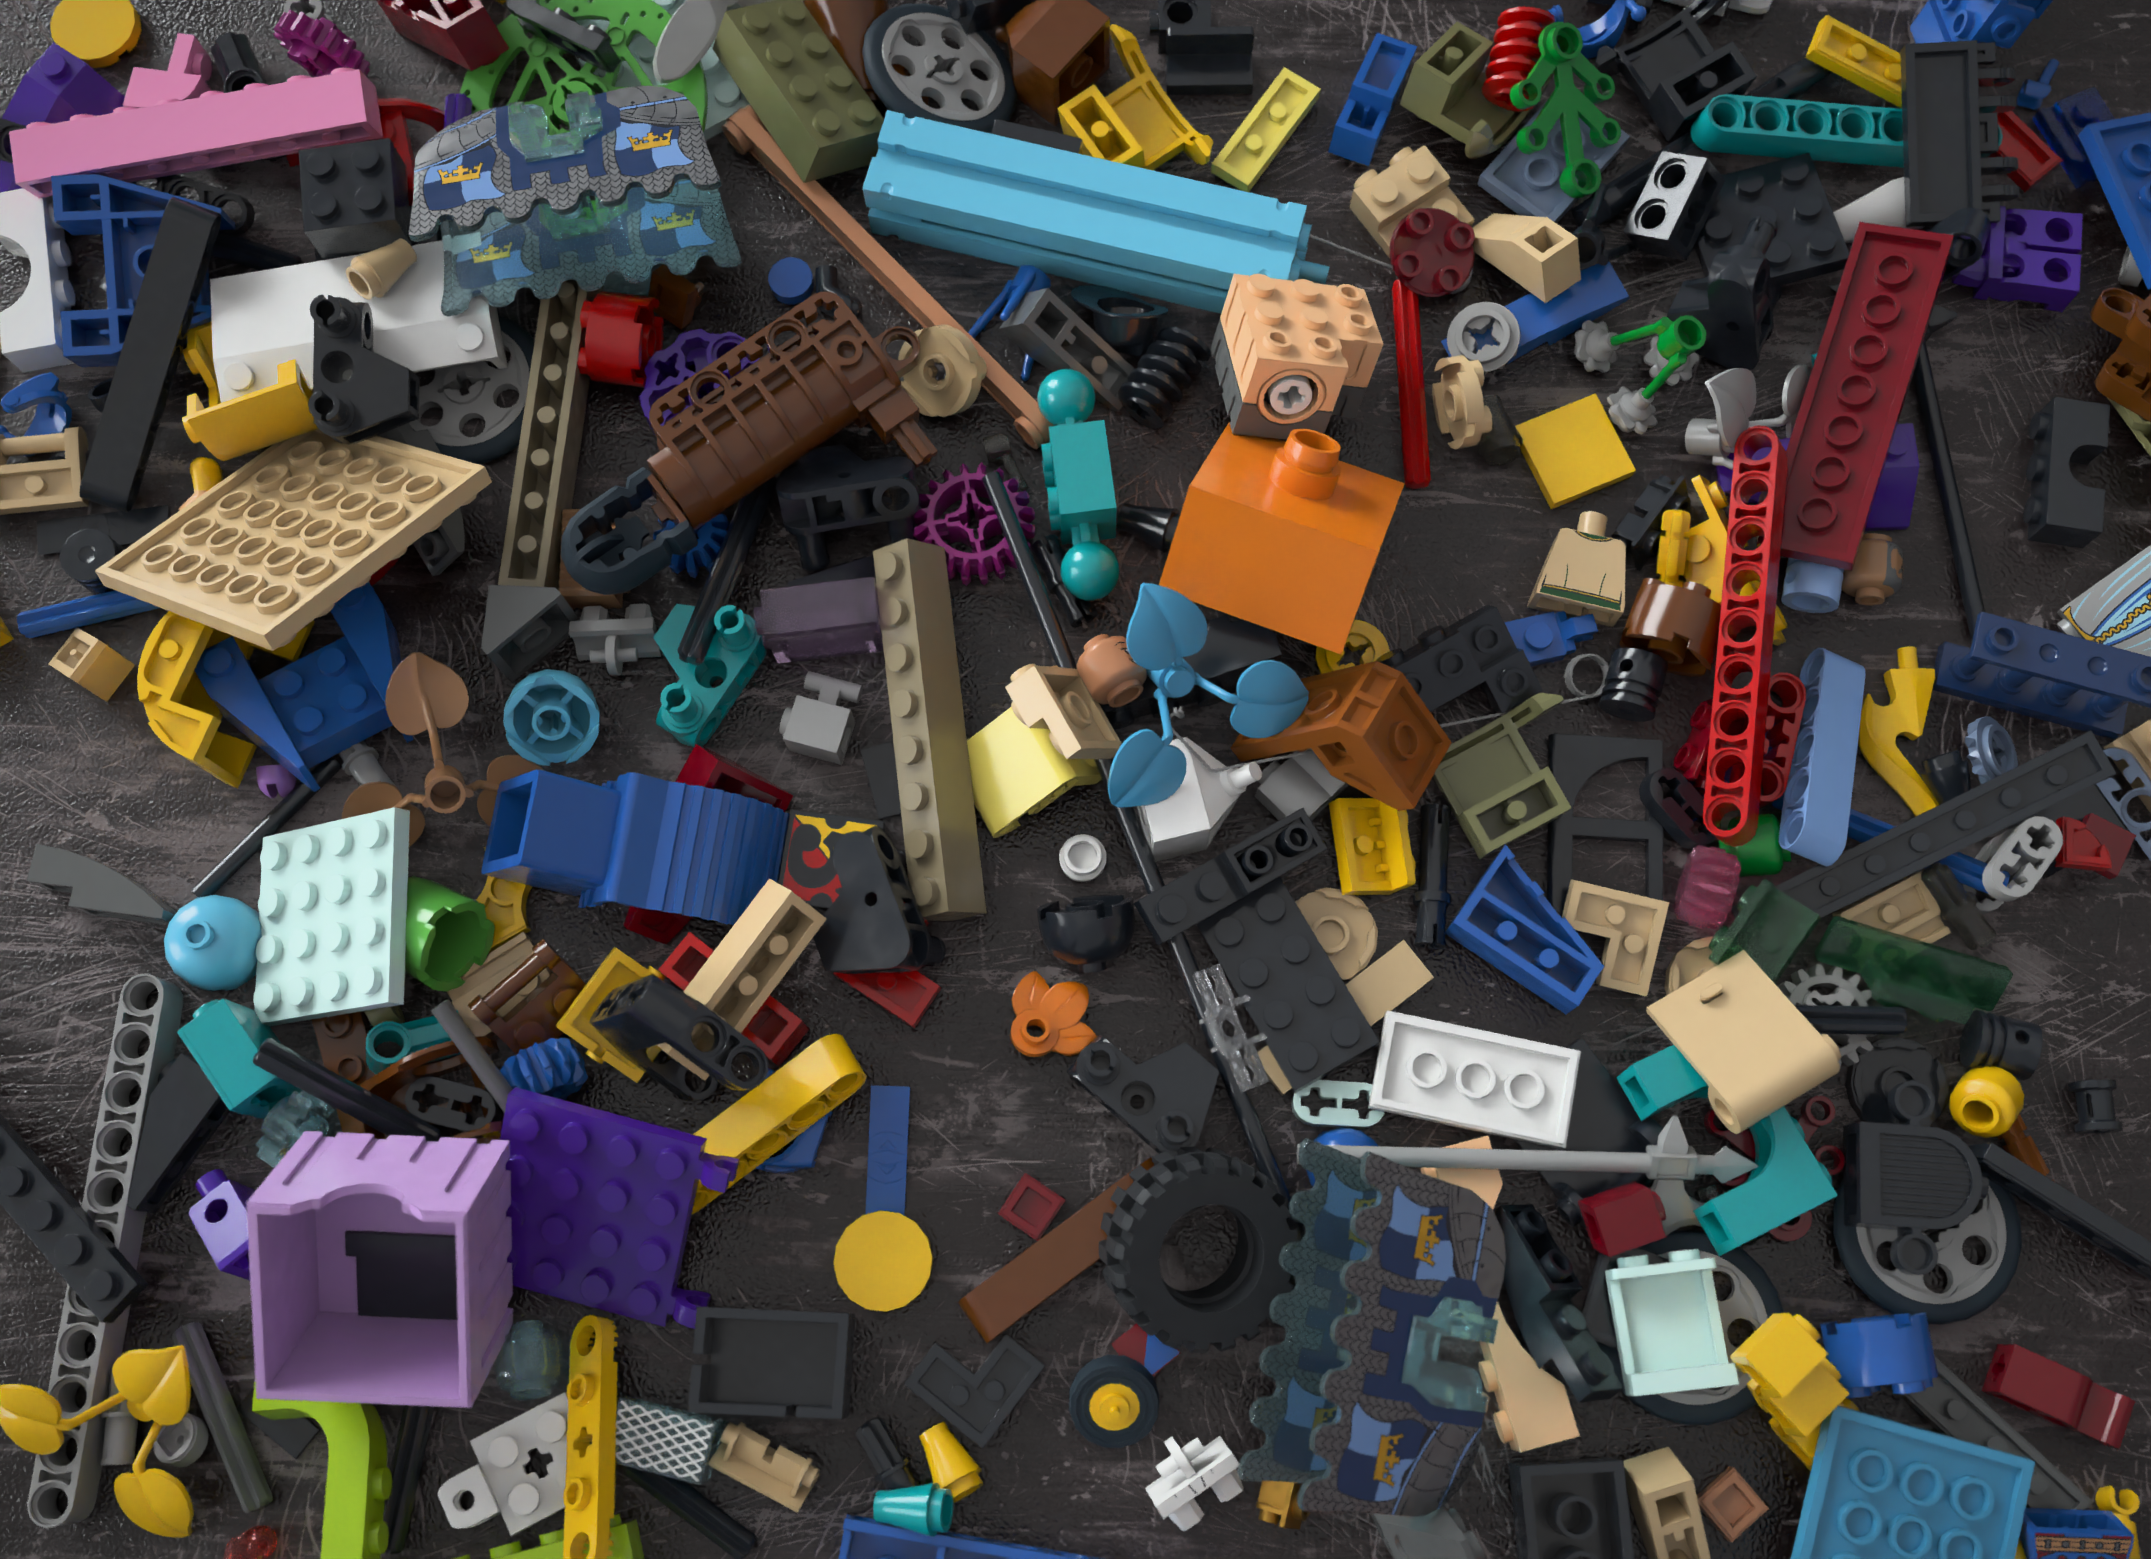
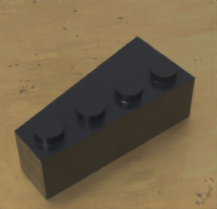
M1224 615L1209 620L1210 625L1207 626L1206 642L1202 649L1196 654L1183 657L1193 668L1194 672H1197L1201 677L1229 693L1237 692L1238 679L1247 668L1256 662L1264 660L1280 662L1282 653L1274 630L1243 619L1235 622L1230 621L1229 616ZM1148 675L1142 685V693L1132 702L1121 707H1111L1109 704L1099 703L1114 730L1132 725L1135 722L1134 718L1153 714L1154 718H1161L1158 700L1154 697V692L1158 687ZM1194 685L1192 690L1185 696L1167 698L1169 714L1174 712L1173 708L1175 707L1178 710L1180 706L1196 702L1198 706L1205 707L1223 701L1198 685Z

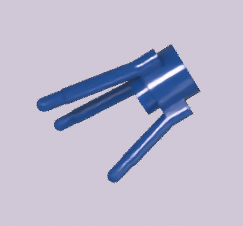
M1022 265L1014 279L1007 281L1002 292L975 322L968 333L975 338L1006 302L1007 304L1000 314V319L1007 321L1025 293L1051 286L1049 277L1039 268L1031 265ZM1026 353L1021 372V379L1023 381L1029 379L1034 359Z

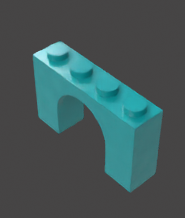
M1675 1045L1669 1046L1632 1064L1616 1077L1641 1121L1682 1101L1692 1098H1708L1709 1085ZM1784 1106L1749 1127L1755 1143V1163L1759 1167L1752 1170L1750 1176L1742 1185L1710 1200L1693 1211L1719 1256L1838 1196L1832 1187V1179L1828 1170L1821 1162L1816 1160L1805 1142V1134L1801 1125L1795 1118L1789 1115Z

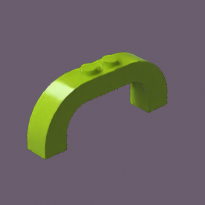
M255 1377L253 1412L270 1420L314 1418L326 1435L329 1457L321 1559H381V1554L385 1553L389 1539L388 1526L383 1521L384 1502L390 1497L392 1490V1475L387 1467L386 1435L375 1406L369 1403L257 1399Z

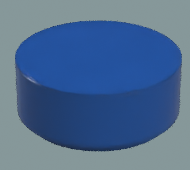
M794 257L784 258L777 261L769 271V285L772 294L778 301L789 305L799 304L812 294L814 289L813 275L810 267L803 260Z

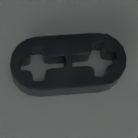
M1661 768L1642 780L1639 788L1640 800L1678 844L1691 850L1706 846L1717 839L1706 828L1703 821L1704 798L1679 771L1672 768ZM1663 783H1666L1670 788L1666 793L1668 798L1662 799L1658 794ZM1695 818L1701 823L1698 828L1699 834L1696 835L1690 830Z
M425 1076L415 1080L409 1086L405 1096V1104L409 1113L428 1123L464 1132L482 1128L490 1122L500 1121L502 1109L490 1092L437 1077ZM435 1086V1094L437 1096L449 1099L447 1108L432 1105L429 1107L428 1112L425 1113L426 1105L420 1102V1097L422 1093L430 1094ZM482 1098L481 1106L488 1109V1114L485 1118L477 1117L474 1125H472L473 1117L458 1111L460 1104L477 1105L479 1099Z

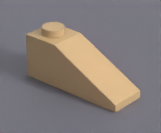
M1664 1447L1624 1460L1628 1497L1648 1558L1711 1559L1693 1478L1669 1447Z

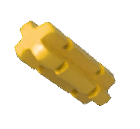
M1673 509L1663 513L1661 530H1665V536H1660L1656 573L1660 574V579L1657 580L1679 587L1683 586V581L1679 580V575H1684L1688 538L1684 537V532H1689L1691 515L1686 511Z

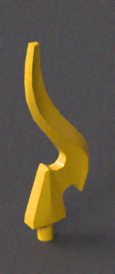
M1908 646L1897 649L1899 669H1889L1883 674L1890 696L1889 705H1877L1869 693L1863 697L1858 745L1869 765L1901 797L1916 817L1939 806L1920 775L1897 748L1895 741L1898 735L1906 736L1912 741L1922 736L1935 680V669L1918 668L1917 648ZM1936 873L1938 889L1948 888L1950 878Z

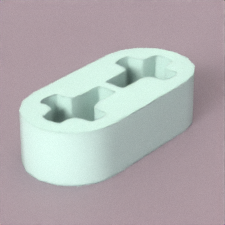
M1318 1080L1299 1092L1294 1093L1291 1101L1292 1111L1296 1118L1303 1124L1310 1126L1369 1128L1379 1122L1385 1113L1384 1111L1372 1110L1367 1113L1366 1119H1360L1358 1110L1342 1108V1101H1355L1358 1099L1360 1092L1366 1093V1098L1369 1102L1372 1084L1364 1082ZM1311 1090H1317L1319 1099L1335 1100V1107L1321 1108L1317 1116H1311L1309 1107L1301 1106L1300 1100L1307 1098Z

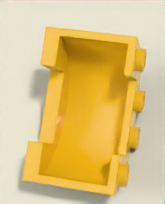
M212 321L189 329L187 348L183 349L185 361L194 375L201 374L209 388V407L204 408L196 393L187 396V416L182 417V421L187 435L194 444L202 442L213 456L221 461H227L319 429L308 407L313 390L295 359L277 365L278 384L221 403L213 363Z
M168 611L150 634L142 651L138 667L139 701L144 704L150 721L148 724L159 739L169 748L224 783L238 789L257 746L217 731L223 715L207 694L195 672L203 651L232 635ZM311 621L298 631L290 643L278 647L274 651L235 636L233 638L248 661L255 648L295 662L298 660L315 621Z

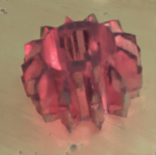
M1700 845L1688 854L1675 892L1676 898L1673 907L1677 919L1686 921L1691 926L1702 929L1707 927L1714 930L1726 921L1728 912L1732 909L1733 900L1737 895L1736 890L1740 881L1741 866L1736 855L1726 853V850L1711 846L1708 848Z

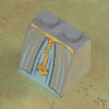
M2151 545L2062 607L2057 612L2063 619L2057 623L2061 632L2151 657Z

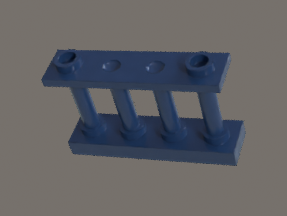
M1982 611L1977 616L1971 648L1946 641L1938 647L1934 666L1935 680L1932 689L1937 692L2077 730L2092 731L2093 734L2110 739H2116L2123 734L2128 702L2151 708V657Z

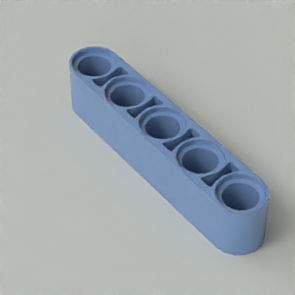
M1819 647L1809 654L1800 672L1799 679L1806 689V701L1787 787L1784 792L1779 844L1783 849L1827 867L1838 860L1847 841L1866 675L1865 668L1862 665Z

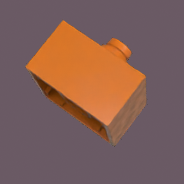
M1229 422L1189 485L1159 585L1181 593L1192 602L1342 654L1405 483L1338 460L1341 450L1340 444L1321 432L1310 429H1294L1290 432L1285 442L1276 438L1232 434Z

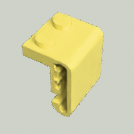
M1012 707L967 740L974 805L993 838L1013 831L1020 826L1018 818L1027 812L1029 815L1037 814L1072 787L1096 784L1102 780L1094 759H1066L1052 745L1049 738L1050 729L1028 728L1027 725L1023 724L1016 717Z

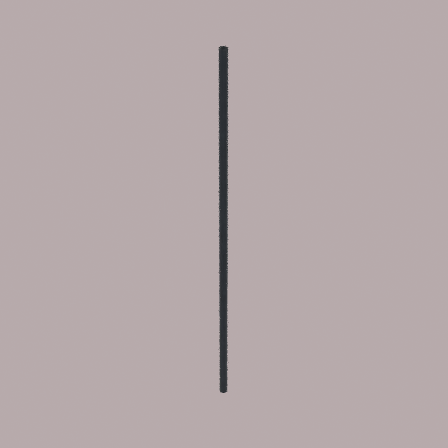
M997 471L985 475L982 481L1055 663L1061 668L1077 669L1076 662L1000 473ZM1114 757L1111 759H1094L1108 793V778ZM1113 805L1147 893L1150 894L1165 886V883L1134 806L1116 807ZM1183 931L1169 939L1167 943L1258 1170L1278 1186L1277 1192L1286 1197L1290 1203V1194ZM1290 1216L1289 1218L1299 1225L1301 1239H1303L1305 1231L1302 1224ZM1336 1342L1334 1357L1343 1358L1350 1365L1352 1362L1350 1351L1339 1346Z

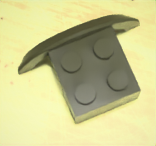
M1457 21L1414 63L1399 105L1414 113L1418 118L1426 120L1448 133L1455 140L1465 143L1466 156L1470 159H1476L1498 150L1521 126L1533 108L1517 112L1506 110L1492 104L1482 95V84L1487 79L1483 69L1494 42ZM1553 72L1542 86V94L1544 93L1552 77L1554 76Z
M1538 693L1503 716L1452 743L1433 775L1436 784L1451 807L1453 814L1479 860L1503 848L1505 844L1508 845L1561 817L1572 809L1549 767L1547 766L1540 770L1518 731L1563 702L1564 698L1561 695Z

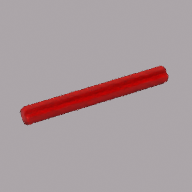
M1397 279L1393 283L1392 296L1404 479L1407 488L1423 489L1428 487L1431 475L1419 300L1417 293L1409 290Z

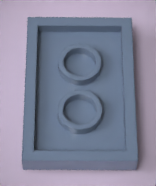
M1546 102L1523 128L1533 124ZM1560 117L1549 132L1548 142L1544 149L1530 155L1524 154L1517 146L1516 135L1483 171L1477 185L1518 215L1548 217L1557 224L1579 199L1566 195L1559 183L1562 171L1566 167ZM1579 118L1584 158L1595 162L1600 173H1602L1626 146L1630 135L1621 130V136L1617 143L1606 148H1598L1590 139L1591 128ZM1603 127V134L1608 139V133ZM1529 133L1530 142L1535 145L1534 136Z

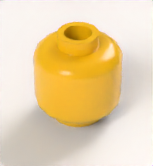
M1977 1066L1964 1073L1950 1094L1949 1109L1954 1121L1966 1132L1983 1138L1997 1137L2010 1130L2024 1106V1093L2018 1080L2008 1071L1996 1066Z

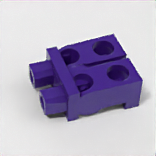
M2000 206L2001 221L1990 223L1991 228L1980 259L1975 264L1952 276L1951 283L1973 287V299L1987 300L1988 297L2000 301L2023 300L2044 303V310L2063 312L2080 292L2081 255H2078V253L2081 251L2083 214L2028 209L2006 210V206ZM1959 236L1963 239H1971L1967 236Z

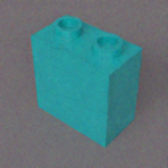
M224 998L213 1000L198 1008L193 1014L194 1019L177 1031L230 1111L268 1120L305 1093V1091L253 1063L254 1055L267 1038L281 1043L270 1026L260 1022L253 1009Z

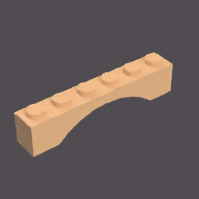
M1487 1135L1442 1148L1492 1149ZM1420 1167L1422 1174L1472 1190L1494 1209L1503 1185L1499 1169ZM1467 1301L1470 1310L1464 1312V1320L1471 1340L1473 1342L1479 1340L1485 1361L1479 1362V1371L1486 1391H1494L1500 1411L1495 1412L1493 1415L1502 1443L1509 1442L1511 1450L1524 1452L1579 1437L1580 1435L1564 1384L1544 1369L1538 1368L1535 1360L1521 1346L1506 1323L1498 1301L1493 1319L1480 1317L1472 1303Z

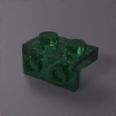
M1764 878L1758 887L1751 885L1744 892L1736 908L1740 913L1731 926L1723 925L1716 932L1709 944V950L1712 951L1709 960L1716 967L1745 950L1776 984L1815 929L1821 917L1776 889L1772 882Z

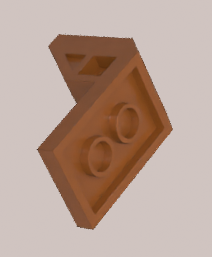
M1374 661L1300 679L1309 691V699L1303 712L1294 723L1282 732L1266 738H1250L1239 734L1231 746V750L1240 762L1257 758L1267 759L1277 754L1291 751L1303 752L1311 748L1331 776L1398 811L1416 807L1452 742L1404 674L1397 669Z

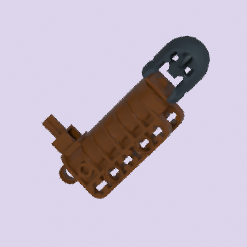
M829 291L818 292L658 398L652 404L649 411V420L657 436V446L659 449L658 453L647 459L650 471L644 467L640 468L627 477L626 487L615 485L581 508L569 520L562 535L561 558L567 572L583 588L603 595L622 594L639 586L671 564L672 554L683 556L696 547L698 541L694 533L695 530L854 421L860 429L869 423L885 445L895 439L916 468L929 463L931 458L938 454V451L917 425L919 422V408L902 388L899 379L911 371L919 361L920 341L916 333L904 326H894L873 339L843 299ZM823 306L827 311L832 308L836 309L834 311L835 321L822 319L817 323H812L818 317V307ZM804 318L806 325L809 326L806 328L805 325L801 323L799 320ZM783 331L796 333L795 336L776 347L774 341L778 334ZM894 340H904L911 345L913 351L907 359L896 360L888 355L886 351L887 346ZM766 343L769 353L732 377L741 370V359L746 357L749 361L753 362L763 356V348L761 346ZM726 369H728L730 377H732L729 380L727 376H725L722 373ZM714 382L720 385L703 398L698 399V390L704 384ZM689 395L692 405L686 408L683 398ZM669 409L673 414L680 412L667 421L663 427L660 425L664 421L663 411ZM654 496L657 503L651 506L653 512L662 524L669 520L676 526L671 530L662 531L657 535L655 541L642 548L643 540L650 535L647 528L637 515L630 519L621 517L629 511H636L642 507L643 501ZM615 523V529H612L611 525ZM623 555L625 560L621 561L620 556Z

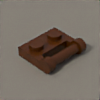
M545 939L540 940L532 947L534 953L484 997L478 995L468 1004V1007L479 1020L488 1026L516 1055L520 1049H527L533 1046L535 1042L539 1044L550 1038H559L564 1032L556 1027L557 1023L587 984ZM549 967L554 972L504 1017L497 1012L545 968Z

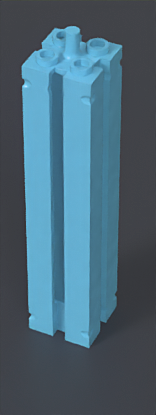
M889 110L886 112L877 140L879 149L876 158L872 157L862 188L866 207H870L868 218L872 233L883 236L896 235L901 240L1017 267L1031 265L1047 274L1220 314L1224 307L1233 274L1249 275V277L1253 274H1263L1274 279L1291 280L1294 282L1300 278L1326 284L1330 266L1305 261L1312 225L1304 223L1307 205L1293 202L1284 204L1276 198L920 117L910 119L902 113Z

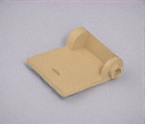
M1745 950L1647 1007L1646 1012L1709 1085L1708 1098L1714 1112L1720 1121L1735 1134H1739L1840 1071L1839 1060L1841 1059V1053L1836 1043L1828 1035L1820 1034Z

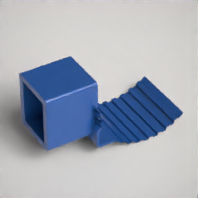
M536 769L500 783L481 873L572 896L581 895L579 908H585L586 906L596 907L602 906V903L615 902L636 908L678 913L734 925L769 878L778 883L790 814L783 812L784 810L773 807L771 804L760 802L754 798H747L740 794L705 788L704 786L670 782L640 773H626L618 776L617 781H607V783H602V786Z

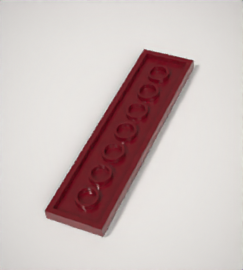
M1859 222L1786 450L1788 466L1780 556L1853 570L1953 247L1954 235ZM1763 536L1758 537L1757 548L1763 543Z

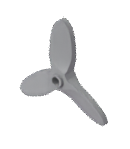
M686 0L670 18L657 44L652 63L657 81L660 83L677 81L703 58L717 36L725 11L773 0Z

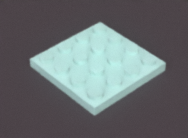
M393 807L263 837L260 855L261 885L258 900L262 937L256 946L258 961L256 967V987L253 996L254 1011L262 1024L274 1026L404 1004L409 810Z

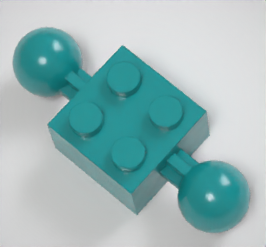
M1059 369L1050 373L1042 381L1037 395L1040 412L1047 421L1055 425L1049 426L1050 443L1041 444L1051 531L1060 530L1062 545H1073L1065 554L1061 563L1060 574L1065 588L1079 599L1094 601L1107 596L1115 588L1120 575L1117 557L1111 549L1100 543V540L1116 538L1117 507L1105 421L1084 422L1089 418L1095 406L1096 396L1094 387L1090 380L1081 372L1073 369Z

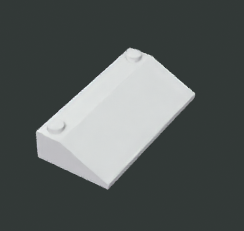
M482 234L412 245L417 255V261L409 266L383 297H373L370 300L360 296L351 286L346 276V269L351 266L352 258L362 254L210 279L213 363L221 403L278 384L277 365L293 359L297 361L309 386L313 390L314 320L310 315L309 308L313 299L319 295H324L326 299H328V295H332L333 297L346 298L351 302L368 303L373 317V352L409 368L414 373L480 361H491L498 369L508 368L497 308L489 305L485 296L478 295L473 297L468 309L461 314L449 317L443 315L447 289V254L458 257L482 248ZM351 369L343 372V380H348L353 374Z

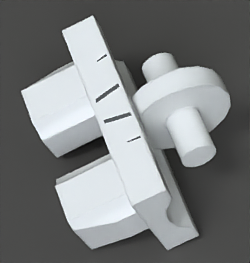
M1171 1436L1164 1443L1172 1455L1155 1466L1161 1477L1145 1488L1163 1519L1169 1516L1182 1531L1188 1530L1201 1521L1204 1513L1194 1498L1211 1486L1220 1502L1231 1500L1244 1489L1236 1470L1239 1467V1462L1221 1436L1204 1447L1199 1439L1195 1438L1181 1449Z

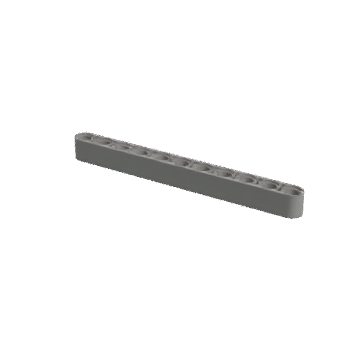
M146 973L137 974L130 978L124 984L120 994L82 1208L104 1234L107 1235L109 1232H112L114 1245L136 1271L147 1212L134 1211L127 1206L150 1095L158 1085L160 1072L174 1059L178 1037L177 1031L179 1030L183 1009V994L178 986ZM157 988V1002L153 1007L147 1009V997ZM148 1036L150 1039L149 1049L143 1056L139 1057V1043ZM139 1084L141 1096L131 1106L129 1102L130 1092ZM130 1133L132 1136L131 1148L126 1154L122 1155L120 1150L121 1141L126 1134ZM121 1182L123 1196L114 1205L112 1191L117 1183ZM67 1284L48 1393L60 1403L62 1408L61 1418L64 1419L73 1418L108 1399L111 1366L122 1355L130 1311L129 1305L113 1323L100 1322L69 1284ZM92 1333L96 1339V1348L94 1353L88 1357L84 1344L86 1338ZM83 1385L87 1392V1399L84 1406L80 1409L75 1402V1394L77 1389ZM101 1414L70 1431H62L64 1444L56 1452L48 1455L36 1454L28 1497V1514L37 1526L51 1528L79 1523L86 1519L93 1511L102 1470L100 1462L103 1456L106 1418H101ZM71 1437L77 1443V1454L72 1461L68 1459L66 1454V1445ZM61 1490L66 1493L68 1498V1506L63 1514L57 1508V1497Z

